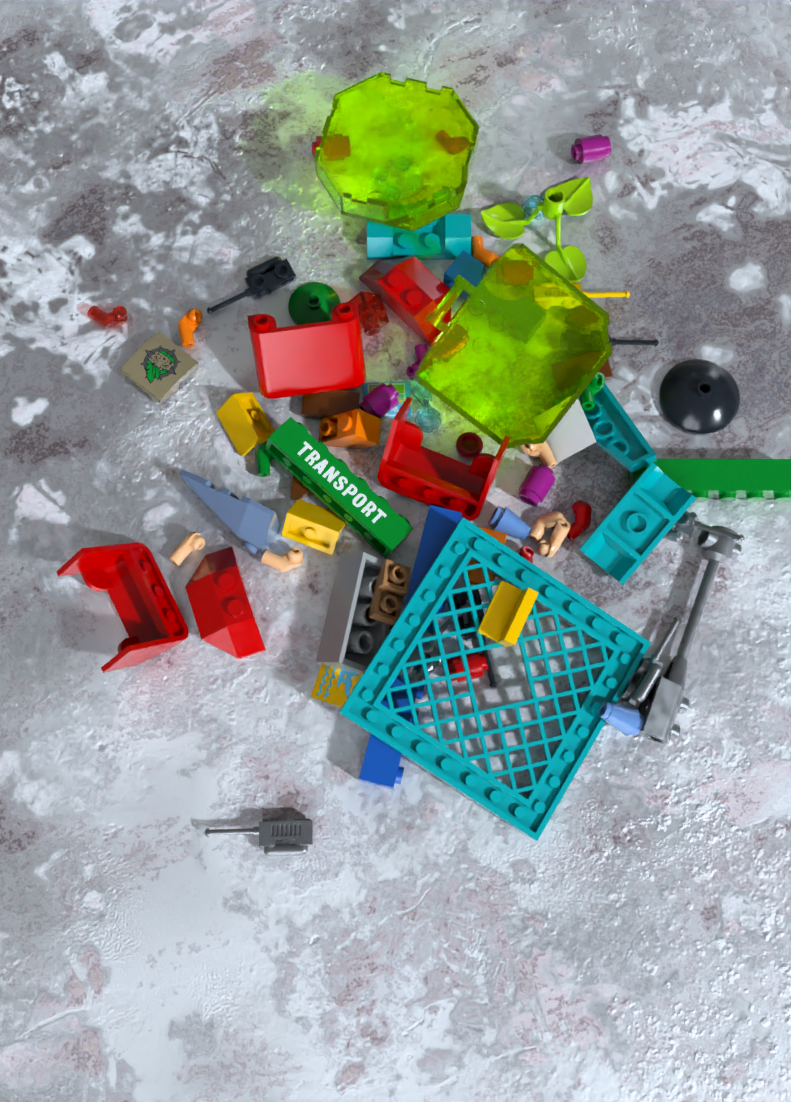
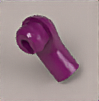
M425 343L414 347L417 361L411 367L408 366L406 370L407 376L413 381L423 379L432 367L428 347Z

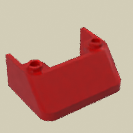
M407 397L393 419L377 474L378 481L383 487L426 505L461 512L462 517L468 521L477 519L498 473L510 437L505 436L496 456L480 453L474 457L470 466L421 446L423 441L422 430L417 425L406 421L412 398Z
M134 542L81 548L56 571L58 576L81 574L86 585L97 592L108 591L129 638L119 643L118 654L101 667L103 673L136 666L177 646L188 637V627L151 551L144 544Z

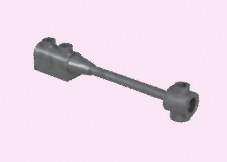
M712 526L714 528H718L724 531L737 534L734 530L729 529L727 527ZM702 530L698 537L697 544L704 548L702 554L709 561L677 654L673 657L663 677L657 678L646 699L638 707L639 713L644 716V723L638 735L657 743L668 744L669 740L675 741L680 734V726L675 724L678 713L684 714L689 707V699L684 697L686 691L687 658L719 564L727 563L730 559L735 560L741 552L742 546L736 543L737 540Z

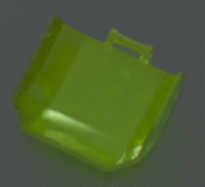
M514 243L490 266L475 287L462 276H456L453 280L455 284L434 312H430L425 320L440 330L441 333L425 353L413 377L415 381L499 445L502 444L505 436L510 437L507 449L515 448L518 445L544 443L612 354V346L609 343L608 325H610L609 314L526 245ZM462 291H466L469 296L446 325L441 319Z

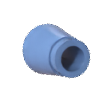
M498 506L488 522V525L493 527L494 531L507 533L508 536L522 541L525 540L531 529V526L527 525L508 507Z
M605 701L598 711L600 718L625 736H636L644 723V716L635 708Z

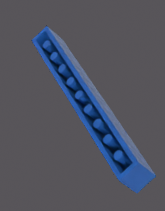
M433 505L429 506L403 609L462 517L461 512ZM446 601L443 602L436 614L444 612ZM432 621L426 629L430 634L434 632ZM421 664L417 665L414 669L417 671L422 667ZM397 676L390 688L405 684ZM425 685L411 688L414 704L416 699L422 700ZM406 689L391 692L394 709L409 706ZM385 695L381 704L389 709ZM410 710L396 713L413 724ZM370 734L359 781L393 790L395 783L401 784L405 768L399 766L402 754Z

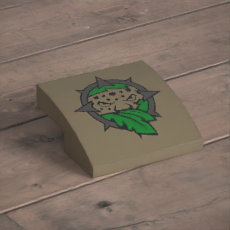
M159 331L125 362L120 372L160 404L178 390L180 382L198 370L199 362Z

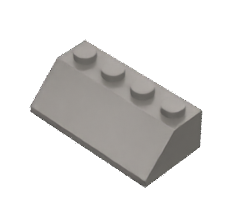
M365 552L340 553L316 662L335 669L363 674L390 630V624L369 618L372 597L383 560Z

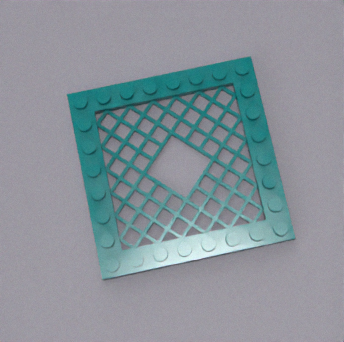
M462 517L338 713L531 839L538 841L606 721L598 716L600 706L605 701L614 704L618 702L651 642ZM470 559L477 563L466 566ZM481 568L484 583L470 586L467 570ZM488 571L501 580L490 582ZM462 573L465 587L451 590ZM501 581H505L521 590L529 587L539 592L535 602L548 610L547 612L537 613L534 602L531 609L532 615H528L527 620L533 619L537 635L523 638L521 631L516 643H519L532 699L478 711L466 654L498 648L503 645L496 643L484 646L482 634L477 631L479 621L476 610L488 608L493 597L491 586L499 585ZM486 587L489 603L475 606L472 590ZM467 592L470 607L456 610L452 594ZM447 597L450 611L436 614ZM471 611L474 627L460 630L457 614ZM552 615L556 631L542 633L539 618ZM452 616L455 631L440 634L437 618ZM559 618L572 627L561 629ZM432 621L435 636L421 638ZM576 630L579 646L566 649L562 633ZM475 631L479 647L465 650L461 634ZM582 633L596 643L585 645ZM557 635L560 651L547 653L543 637ZM456 636L459 652L445 654L442 638ZM538 639L541 655L527 657L524 642ZM436 640L440 656L425 659L422 643ZM417 645L420 660L406 663ZM599 646L603 662L590 665L586 649ZM580 650L584 666L571 669L567 653ZM562 655L565 670L551 673L548 657ZM461 656L464 672L450 675L446 659ZM543 659L546 675L532 678L529 661ZM441 660L444 676L430 679L426 663ZM421 664L424 681L410 684L406 667ZM601 667L593 681L591 669ZM402 670L405 685L390 688ZM585 670L589 686L575 689L572 673ZM566 675L570 690L556 693L553 677ZM465 676L469 692L454 695L451 679ZM547 679L551 695L537 698L534 682ZM445 680L449 697L434 700L431 683ZM426 685L429 701L414 704L411 688ZM406 689L409 706L394 709L391 692ZM587 691L579 705L577 693ZM385 695L389 709L381 704ZM571 695L574 711L561 713L558 697ZM470 696L473 713L459 716L455 699ZM552 699L555 715L542 718L538 702ZM450 701L454 717L439 720L435 704ZM533 703L536 719L522 722L519 706ZM430 705L434 721L419 725L415 708ZM514 708L517 724L503 727L499 711ZM410 710L413 724L396 713ZM494 712L497 728L483 731L480 715ZM573 715L565 729L562 718ZM474 717L478 733L463 736L460 720ZM557 719L560 735L546 738L543 722ZM455 721L458 738L443 741L440 724ZM538 724L541 740L527 743L524 727ZM435 726L438 741L421 729ZM518 728L522 744L507 747L504 731ZM499 733L502 749L488 752L484 736ZM479 737L482 754L468 757L465 740ZM559 740L550 754L548 742ZM459 742L462 756L445 745ZM542 744L546 760L532 763L528 747ZM523 749L526 765L512 768L509 752ZM503 753L507 769L492 772L489 756ZM484 758L487 773L470 761ZM544 765L537 779H535L533 768ZM528 769L531 785L517 788L513 772ZM508 774L511 788L494 777ZM529 791L526 797H523L519 794L521 792Z

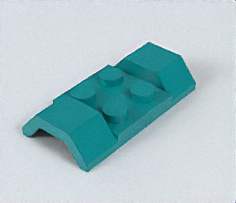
M393 208V211H367V259L386 260L415 256L418 260H455L463 250L471 255L470 211H444V208Z
M652 462L579 550L624 585L696 500V497L681 488Z

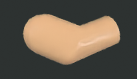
M525 438L521 442L522 451L527 455L540 458L543 465L552 469L558 464L547 442L535 438Z
M558 511L540 515L531 527L527 537L534 542H539L546 529L555 528L558 520L567 521V519L563 517V513Z
M558 520L548 542L541 540L538 543V554L545 555L546 558L554 556L571 528L570 523L566 520Z
M198 532L188 533L168 559L175 565L180 566L193 549L197 551L204 547L205 539Z
M292 547L290 551L280 556L266 550L261 562L285 572L302 563L303 551L298 547Z

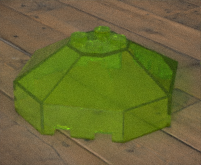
M379 72L334 95L331 114L327 116L320 146L316 148L314 154L316 175L341 215L416 231L460 208L478 148L480 127L453 88L442 86L441 90L428 88L427 82L406 77L405 82L392 80L389 73Z

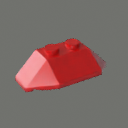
M415 256L378 260L359 276V280L431 348L450 333L451 290Z
M231 546L205 555L185 586L201 639L237 659L266 651L233 547Z

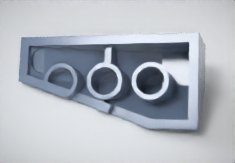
M183 469L180 471L179 474L183 482L242 544V549L253 555L256 552L263 555L268 550L280 530V524L275 511L245 496L239 500L231 490L225 487L220 488L218 491L210 481Z

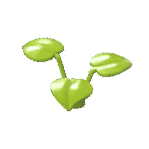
M590 177L570 180L556 187L549 188L545 192L544 201L538 202L537 208L527 219L525 210L515 203H501L481 211L482 220L489 231L497 237L509 240L523 236L525 231L524 225H529L540 211L543 212L546 218L555 219L557 251H551L545 256L544 268L551 277L557 280L575 283L580 282L584 278L587 264L583 252L572 245L561 248V214L564 210L570 216H580L586 214L591 209L593 196Z

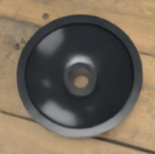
M692 359L681 362L668 371L660 385L659 403L667 420L677 429L691 435L705 436L717 433L731 423L739 409L740 394L734 378L722 366L708 360ZM700 387L706 388L708 393H703Z

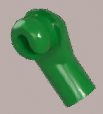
M594 372L579 386L580 402L583 410L588 411L594 408V396L604 386L605 376L600 372Z
M267 441L255 453L258 477L270 476V461L274 457L265 450Z

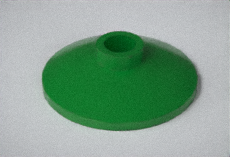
M319 282L306 283L292 293L288 304L289 314L296 325L332 321L331 311L336 305L340 304V299L334 289L326 284ZM312 300L319 301L316 305H311L309 303Z

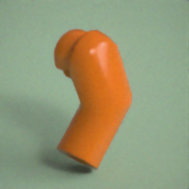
M481 236L471 237L472 256L483 263L485 268H495L496 263L500 262V257L484 248Z
M191 309L178 323L183 348H191L195 345L193 332L200 325L203 314L199 309Z

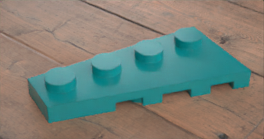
M604 382L603 388L594 396V408L583 411L596 439L595 443L633 473L657 461L656 453ZM579 390L554 402L555 408L575 396L578 397L580 402Z

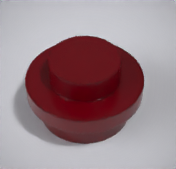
M466 432L458 437L456 450L461 457L473 459L482 452L483 442L477 434Z

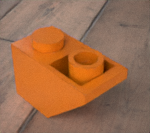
M360 409L321 419L318 440L326 446L351 449L379 445L381 419Z

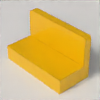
M253 392L232 394L217 411L218 418L240 456H245L256 444L266 442L268 437L274 432Z
M297 499L287 512L281 536L333 555L341 531L346 523L332 511Z
M501 581L477 629L478 633L505 647L514 646L539 592L529 587L521 590L505 581Z

